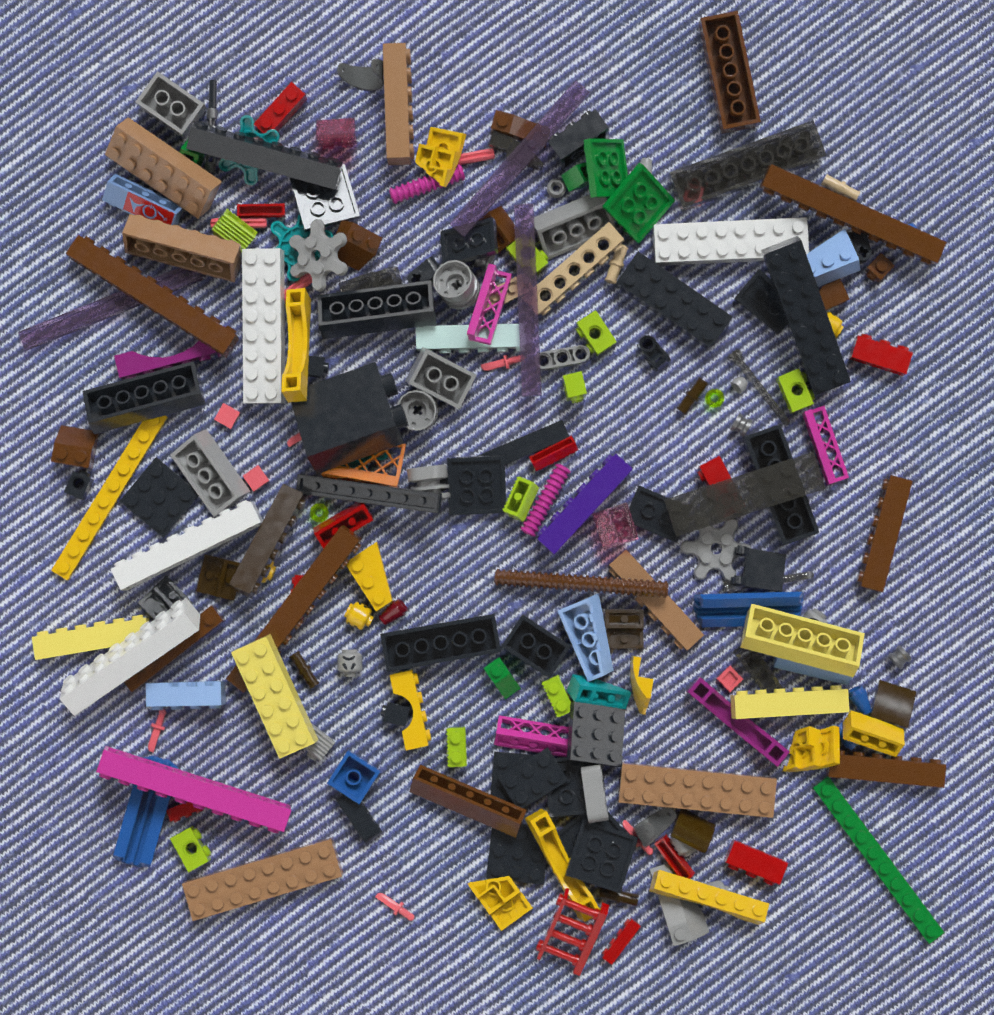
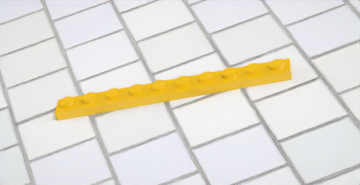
M166 415L141 422L51 571L69 581L168 419Z

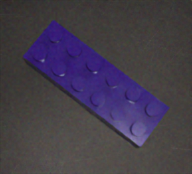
M617 454L614 456L609 455L602 462L604 467L600 471L596 469L589 476L591 481L587 485L583 483L576 490L578 495L574 499L570 497L564 503L563 507L565 509L561 513L557 511L550 519L552 523L548 528L544 525L537 533L539 536L537 541L553 556L633 470Z

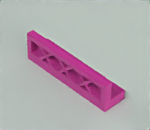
M488 264L467 331L470 341L487 345L492 343L512 279L511 273L498 271L496 265ZM497 276L506 278L505 284L497 287L495 284ZM498 292L501 297L500 301L492 305L489 300L490 296ZM493 310L495 314L494 319L486 322L484 318L485 313ZM487 327L490 332L488 339L478 337L479 331Z
M825 406L803 412L802 415L826 485L849 478ZM822 412L824 419L821 425L816 423L813 413ZM821 429L829 432L830 437L827 443L822 441ZM827 447L835 450L836 456L833 461L828 458ZM834 465L841 468L843 476L835 478L832 470Z
M499 715L494 745L538 753L548 747L552 755L567 757L568 739L561 738L558 734H568L569 727ZM508 723L512 728H501V724ZM526 726L529 727L531 731L523 732L520 728ZM548 730L551 734L546 736L542 735L539 731Z

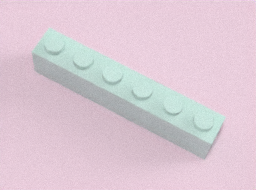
M531 323L497 324L491 345L470 341L467 336L469 325L416 327L417 351H421L422 347L430 351H440V354H450L451 350H459V353L464 354L470 353V350H478V353H489V350L497 349V352L505 353L508 352V349H516V352H527V349H531ZM486 327L479 331L478 337L488 339L490 333L488 328Z

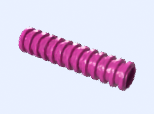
M457 164L449 182L451 185L455 181L458 183L461 179L462 181L465 180L460 164ZM423 176V179L418 178L417 181L412 180L411 183L408 181L406 185L401 184L400 187L395 186L394 189L391 187L389 192L393 203L397 204L398 201L403 202V199L409 200V197L414 198L415 195L420 196L421 193L424 195L426 191L431 192L432 189L435 191L438 187L441 189L442 186L433 177Z
M561 464L555 465L556 469L552 470L553 474H550L549 480L547 479V485L543 486L544 490H541V496L538 495L539 499L535 501L536 505L532 506L533 510L529 512L530 515L526 517L527 521H524V526L520 528L521 531L532 537L536 536L535 532H538V527L542 525L541 521L545 520L544 516H547V510L550 511V505H553L552 501L556 500L555 496L559 494V489H562L561 485L565 484L564 480L568 478L567 474L571 473L568 468Z

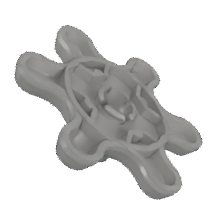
M316 219L310 225L311 233L309 237L304 239L300 235H294L289 240L290 246L299 253L298 262L291 267L290 273L295 278H300L304 274L309 273L312 277L313 288L321 292L326 288V277L330 272H334L338 276H344L348 271L347 264L338 258V251L346 245L347 237L344 233H337L331 238L327 237L324 232V222ZM317 250L321 253L318 261H316L314 254Z
M701 516L695 521V525L699 530L698 539L695 541H683L680 545V550L683 554H691L697 557L698 565L693 571V575L697 580L705 579L711 570H718L722 574L723 579L730 582L731 577L736 575V571L732 566L733 560L736 557H745L733 555L734 547L738 545L751 547L749 544L737 543L734 540L733 535L738 528L736 519L728 518L722 527L714 528L711 526L708 518ZM717 543L721 546L722 550L719 554L711 552L712 544Z

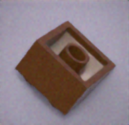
M341 220L336 234L344 233L347 237V242L345 246L339 249L338 258L346 263L347 266L359 271L376 255L382 237L354 222Z
M61 425L54 441L51 462L93 469L99 433L94 434L92 430Z

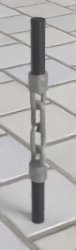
M209 80L207 119H209V126L215 127V119H217V80ZM206 154L205 170L214 176V173H216V157L213 156V162H209V156H212Z

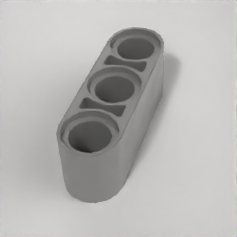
M583 345L541 352L535 357V366L540 371L581 365L588 361L590 352ZM583 350L586 353V358L580 360L576 357L575 353ZM558 354H565L567 361L564 363L558 362ZM546 357L549 363L546 366H540L538 359Z
M601 765L581 767L588 822L608 821Z

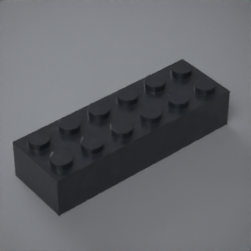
M639 251L615 284L616 287L708 351L733 317Z
M431 280L317 295L318 323L322 339L437 325L435 298Z
M194 361L82 391L88 424L94 434L206 405L200 374Z
M781 424L744 436L742 440L780 546L820 533Z
M495 614L380 634L387 672L501 652Z

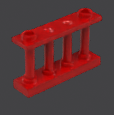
M566 888L564 893L559 894L556 905L558 907L544 939H539L536 947V951H539L537 959L540 960L543 953L547 952L572 962V965H574L573 974L580 976L607 917L609 905L602 902L599 909H592L567 899L569 889ZM566 906L591 916L594 920L593 924L589 923L587 925L562 915L563 907ZM557 921L585 932V935H587L586 940H580L555 930ZM550 937L578 947V950H581L579 955H573L548 945Z

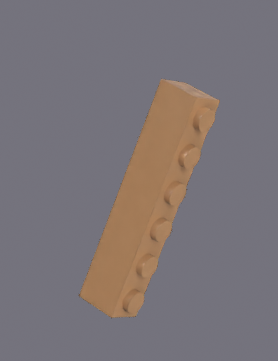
M624 550L608 565L611 568L608 571L615 578L619 577L621 580L622 578H625V580H628V578H631V580L637 579V581L643 579V581L649 580L650 582L654 580L627 550ZM636 594L635 601L641 607L645 605L649 609L647 614L654 621L659 620L662 624L660 628L667 636L671 634L676 639L673 642L680 650L683 648L689 650L704 636L669 596L666 598L660 596L658 598L657 595L645 597L644 594L642 596Z

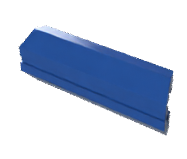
M804 592L694 595L693 608L701 627H739L745 625L746 615L751 604L801 616Z
M153 755L143 757L178 769V767L168 759H162ZM133 784L113 858L122 863L137 867L151 866L170 800L169 795H167V798L156 795L154 790L142 791L137 789V785Z

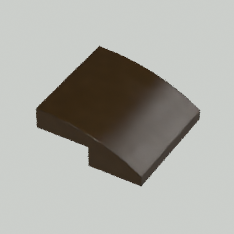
M204 554L195 591L234 601L236 591L231 589L229 583L240 563Z
M605 609V629L609 649H644V610Z
M879 680L870 717L908 728L916 691Z
M680 809L670 836L705 854L712 840L716 825L686 809Z

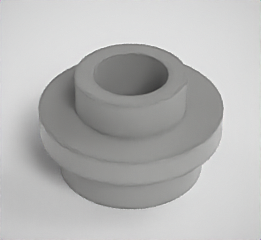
M553 179L547 185V193L553 198L562 197L566 191V186L560 179ZM558 186L560 190L558 192H554L553 187Z

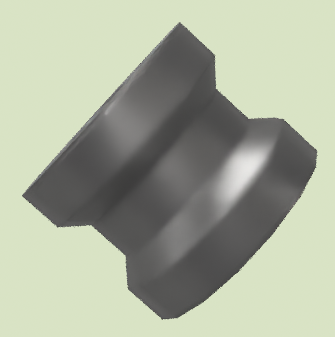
M496 255L477 259L474 266L477 268L481 267L486 272L488 264L493 263Z
M739 413L730 430L737 431L740 436L744 437L753 420L745 419Z
M900 645L896 647L894 653L887 655L900 670L906 662L912 660L911 656Z

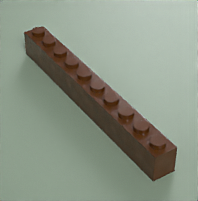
M772 164L768 166L760 184L763 193L767 195H778L781 197V201L788 204L794 202L798 204V208L807 212L812 210L816 212L815 215L819 218H830L834 220L833 224L837 226H848L851 228V232L861 235V233L866 234L869 240L877 243L882 241L886 243L885 247L892 250L900 249L903 251V255L910 258L918 257L921 259V263L928 266L938 263L947 243Z
M80 235L76 237L65 253L71 260L227 358L239 340L236 330L228 325L226 328L220 325L221 321L212 315L209 318L200 307L196 305L195 307L190 306L187 299L181 295L176 297L167 286L160 287L157 285L158 281L151 276L144 277L141 275L142 271L132 265L130 268L125 265L126 261L119 256L114 258L105 247L101 246L99 248L95 246V242L87 236L83 238Z
M342 525L255 641L271 634L280 654L279 648L282 644L285 646L292 638L291 632L294 629L298 630L304 622L301 620L304 615H309L315 608L313 603L317 598L321 600L327 592L325 587L328 583L331 585L338 577L336 573L340 568L344 569L350 561L347 558L351 553L355 554L361 547L359 542L362 539L345 525ZM236 665L226 680L245 693L248 689Z

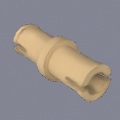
M828 174L821 184L853 201H856L860 194V191L846 185L845 181L840 182Z
M623 246L618 252L614 253L613 259L609 261L610 267L605 278L606 282L616 284L620 270L624 267L623 261L628 251L626 246Z

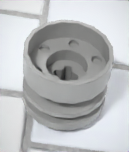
M458 260L447 261L434 274L433 285L435 290L450 308L457 310L466 309L477 301L480 284L471 269L464 262Z
M409 391L397 403V405L401 404L409 424L406 427L407 429L415 431L427 429L438 418L439 408L437 401L432 395L424 391ZM415 406H422V415H415Z
M447 465L407 469L408 482L417 483V487L411 488L412 490L441 493V489L449 488L448 484H440V480L448 477ZM450 492L441 493L442 500L450 497Z

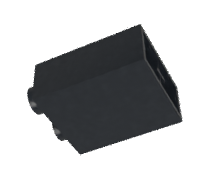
M376 362L307 386V401L291 402L306 456L316 474L404 444L400 429L409 426L402 405L399 404L392 407L390 397L399 394L391 372L381 375Z

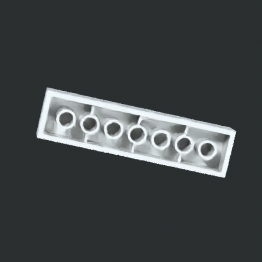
M807 217L654 224L652 228L654 262L659 266L764 261L762 249L796 236L802 240L806 254L809 253Z
M280 248L242 249L243 403L286 404L285 397L281 392L282 374L285 370L284 250Z
M247 500L242 501L236 505L237 508L234 510L226 509L220 512V516L215 519L209 517L201 522L202 525L199 527L193 525L184 530L185 533L182 535L174 534L166 538L168 541L166 543L158 542L149 547L150 550L147 552L139 551L131 555L132 559L130 560L123 559L114 564L115 567L111 571L120 590L127 591L259 527L263 519L255 503Z
M187 598L173 603L168 611L160 612L155 617V620L144 623L139 631L128 634L123 642L120 644L115 643L104 655L103 653L99 654L94 659V662L90 665L85 664L74 676L69 675L63 681L60 700L74 716L196 633L199 630L200 614Z

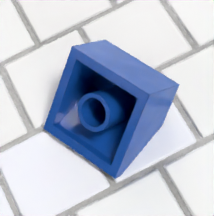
M349 749L327 784L360 804L381 770Z

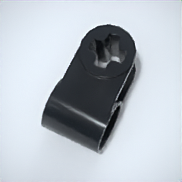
M848 229L846 232L856 251L859 262L864 264L872 254L868 236L863 233L861 235L855 234L850 231L851 229ZM859 251L865 253V256L858 255Z
M433 256L426 259L420 266L409 273L408 283H413L414 277L416 279L420 278V282L433 281L434 274L440 267Z
M645 335L638 341L639 351L655 372L664 363L671 361L669 355L654 337ZM645 339L651 341V349H644L642 341Z

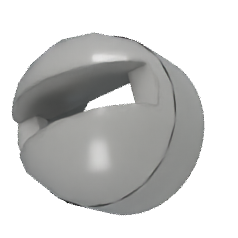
M744 377L735 378L731 382L732 388L741 394L747 388L746 379Z

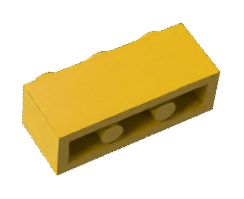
M852 710L843 721V739L894 757L899 754L905 745L904 728Z

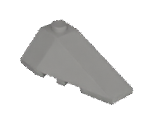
M668 863L650 868L652 877L653 873L657 870L675 874ZM657 894L673 946L693 941L709 933L704 914L696 903Z

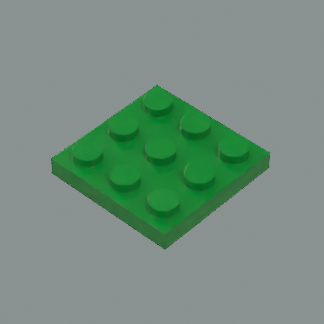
M585 139L584 153L586 156L591 198H609L628 176L624 139Z
M638 163L602 207L639 244L653 228V225L658 222L675 202V199L643 164Z

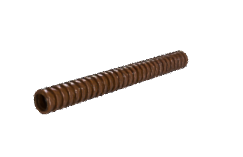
M497 569L494 577L496 586H499V584L505 586L506 584L508 587H511V585L517 587L519 585V587L525 586V588H529L531 586V588L537 587V589L541 587L546 589L548 587L549 590L561 588L563 591L564 589H567V591L571 589L573 591L579 590V592L585 590V592L591 591V593H594V591L600 593L602 591L604 594L606 592H609V594L615 592L617 595L618 593H621V595L627 593V595L633 594V596H636V594L642 596L644 594L645 597L657 595L658 598L660 596L666 598L669 587L668 581L662 583L661 580L658 582L652 580V582L649 580L643 581V579L637 581V579L631 580V578H628V580L622 578L621 580L619 577L607 579L606 576L604 578H601V576L596 578L595 576L589 577V575H586L584 577L580 575L579 577L577 574H574V576L571 574L566 576L564 573L562 575L559 573L554 575V573L548 574L547 572H544V574L538 572L537 574L535 571L532 573L526 571L524 573L522 570L520 572L518 570L512 572V570L506 571V569L502 571Z

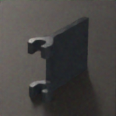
M741 545L734 547L733 555L745 556L743 577L734 575V577H731L730 585L782 592L786 554L751 549Z

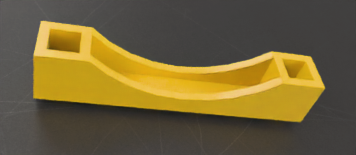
M305 288L286 290L288 357L282 374L281 392L287 402L307 401L311 298Z
M539 809L524 818L563 891L566 888L569 889L567 898L592 909H599L584 882L565 875L569 857L548 812ZM574 910L577 917L584 922L592 918Z
M657 870L653 873L649 889L650 892L705 905L757 925L765 923L769 903L662 870Z

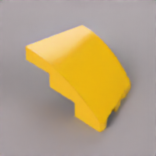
M430 127L427 144L418 145L415 163L423 168L429 176L439 182V185L447 187L459 162L466 134Z
M631 656L630 680L633 697L640 714L646 715L654 679L638 676L641 657Z
M833 725L819 730L808 726L796 730L793 743L789 749V754L791 755L787 766L783 767V771H809L840 764L839 727Z
M510 876L468 883V886L501 931L533 909Z

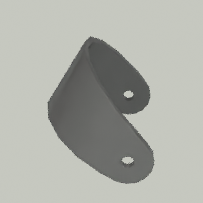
M373 59L371 67H358L345 63L338 65L337 71L340 78L353 87L375 91L383 86L384 68L383 61L380 59Z
M665 807L634 826L633 829L644 848L654 842L675 821L677 817L676 811L673 808Z

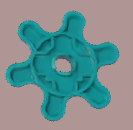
M244 115L241 117V129L239 132H243L246 136L252 138L255 136L261 137L264 141L270 143L279 141L280 135L276 130L270 129L266 133L260 134L254 129V119L251 116ZM226 159L219 161V168L222 171L228 172L232 168L238 167L244 172L246 184L252 186L257 183L258 168Z
M298 215L297 224L289 228L282 222L275 221L271 224L270 228L271 232L279 239V244L276 248L284 250V261L288 264L287 277L292 282L300 279L293 277L290 273L291 267L298 262L299 253L290 246L289 240L294 235H300L306 239L311 231L304 232L300 215ZM324 230L327 237H333L331 231ZM317 250L314 252L316 261L321 257L320 251Z

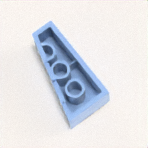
M845 229L806 254L818 287L861 270L859 258Z
M599 593L558 610L587 681H592L614 671Z
M225 681L146 683V707H151V710H163V706H171V710L182 709V706H190V709H202V706H209V709L221 708V705L226 704Z

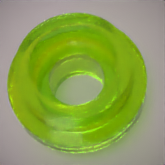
M711 389L706 393L705 401L712 408L720 407L724 402V394L719 389ZM712 395H716L718 397L717 402H713L711 400Z
M314 504L310 509V517L315 522H324L329 516V510L324 504ZM319 509L323 511V515L320 517L316 515V511Z

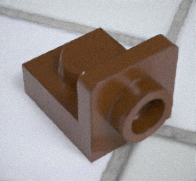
M880 253L864 271L867 272L866 276L871 281L879 283L895 265Z

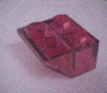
M355 118L317 120L316 139L319 147L334 149V146L351 148L353 145H356Z
M627 502L592 514L604 550L639 539Z

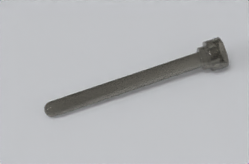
M736 349L726 358L730 363L737 364L783 425L788 426L790 424L789 418L743 361V353L740 349Z
M808 571L784 575L783 583L812 579L814 573ZM731 580L722 581L724 594L751 588L730 585Z

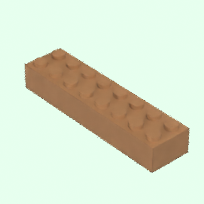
M622 762L618 802L773 818L777 779L774 777Z
M333 837L190 879L184 881L182 886L192 921L342 877L343 870Z

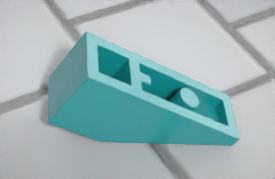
M572 674L567 688V692L574 702L626 709L631 696V691L598 679L588 682L586 676Z

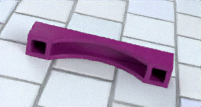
M198 341L191 348L174 356L149 357L129 351L114 355L119 378L124 380L195 360L200 362L208 361L214 355H218V357L223 356Z
M697 677L686 690L688 694L775 766L778 767L790 751L749 718L733 719L731 716V703L701 677Z

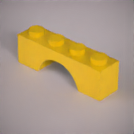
M413 669L390 674L393 694L405 697L413 709L412 721L402 731L405 749L411 750L429 746L428 741H432L430 730L425 728L424 722H428L426 711L421 710L420 703H424L422 693L418 692L416 687L419 684L418 674L413 673Z

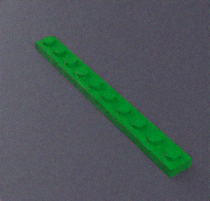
M827 776L813 786L814 791L927 943H932L945 932L832 780Z

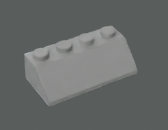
M589 194L531 218L540 246L549 259L582 246L608 222L616 229L613 218L602 207L607 201L606 198H591Z
M207 429L194 434L170 455L213 517H216L220 512L228 509L251 492Z

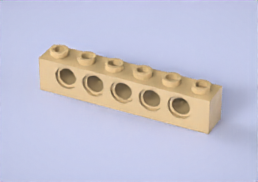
M608 222L522 299L537 316L546 315L551 310L550 306L555 301L557 304L566 297L565 293L569 289L573 291L581 284L579 280L584 276L588 278L595 272L593 268L598 264L603 265L609 259L608 255L611 252H618L624 246L622 244L624 238ZM601 241H607L609 247L603 251L598 248V244ZM587 253L595 256L592 263L584 261V256ZM572 266L580 268L578 275L572 276L569 273ZM559 278L564 279L566 282L565 286L561 289L555 287V282ZM549 291L551 298L548 301H542V292Z

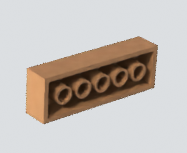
M406 43L383 44L386 155L388 166L411 165V159H415L414 145L410 144V140H414L413 125H410V121H413L412 106H409V103H413L412 88L408 87V84H412L411 68H408V65H411L410 49L406 48Z
M129 117L116 126L105 152V155L197 219L210 209L222 183L221 180Z
M129 214L122 232L125 253L234 283L242 264L241 244L236 241L224 240L215 235L202 234L197 230L184 229L178 225L165 224L160 220H151L141 215Z

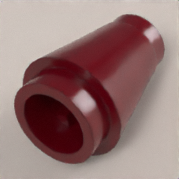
M401 599L393 600L379 618L384 625H387L405 616L408 608Z

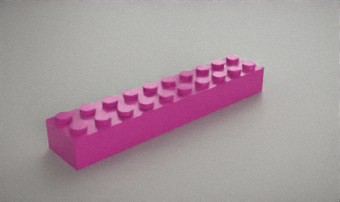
M105 746L96 771L100 773L99 776L110 780L113 777L119 779L118 783L127 786L132 783L137 785V789L146 792L151 789L156 791L158 796L167 798V795L174 797L175 801L186 804V801L193 803L194 807L202 810L207 807L212 810V813L223 816L226 813L233 820L241 822L244 819L249 821L250 825L259 828L263 825L268 828V831L274 833L284 832L291 813L289 804Z

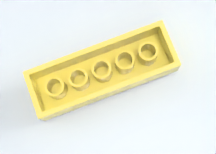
M751 604L746 615L740 648L854 677L860 666L865 633Z
M271 634L232 651L231 654L279 759L317 742L319 739Z

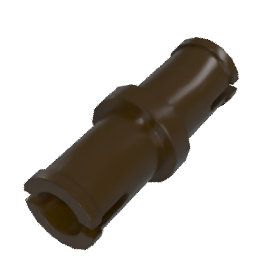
M698 377L692 388L686 391V396L676 408L687 415V412L695 402L699 401L698 397L709 384Z
M300 651L289 656V659H291L298 670L297 674L301 675L309 690L319 684V681L310 670V664L307 665Z
M600 887L598 899L615 901V904L624 903L634 906L638 904L637 898H639V894L621 891L620 894Z

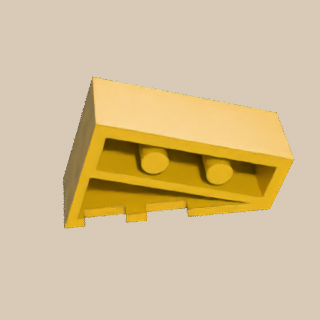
M376 542L351 558L347 568L375 611H379L390 604L393 598L379 545Z

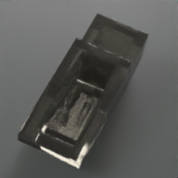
M493 130L489 149L492 148L493 150L506 153L505 161L542 171L543 162L529 148L516 139Z
M391 266L377 272H370L340 282L339 286L341 292L403 283L398 267Z
M740 647L733 651L736 658L760 690L766 689L767 693H774V689L783 688L758 652Z

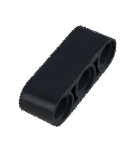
M342 793L335 797L337 803L366 844L383 833L362 801L358 804Z

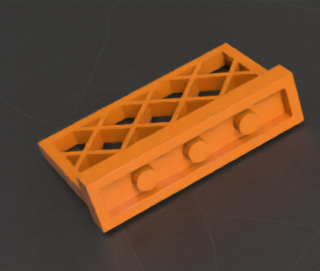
M406 444L395 446L401 448V452L394 459L388 452L390 449H387L375 456L374 454L371 455L372 457L364 463L359 459L358 461L361 465L355 469L345 464L346 467L339 466L322 472V477L398 487ZM386 453L391 461L381 466L376 458ZM375 460L379 469L374 472L368 471L365 465ZM393 463L397 468L396 476L388 475L384 469Z

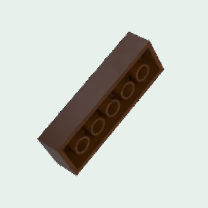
M738 11L700 18L699 29L721 134L759 127L761 120Z

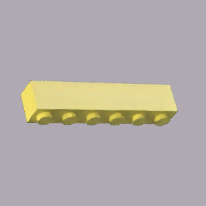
M137 615L131 616L132 620L124 621V618L113 619L112 624H105V621L95 622L94 627L87 628L86 624L75 626V630L70 631L66 627L56 629V633L49 634L48 631L37 632V636L32 637L35 660L111 648L115 643L120 644L123 642L128 634L139 631L140 627L149 621V618Z
M831 685L830 689L823 690V686H814L809 691H804V687L792 688V692H785V688L774 689V693H767L766 689L755 690V694H748V691H736V695H730L731 716L733 719L845 713L849 712L848 689H842V685Z

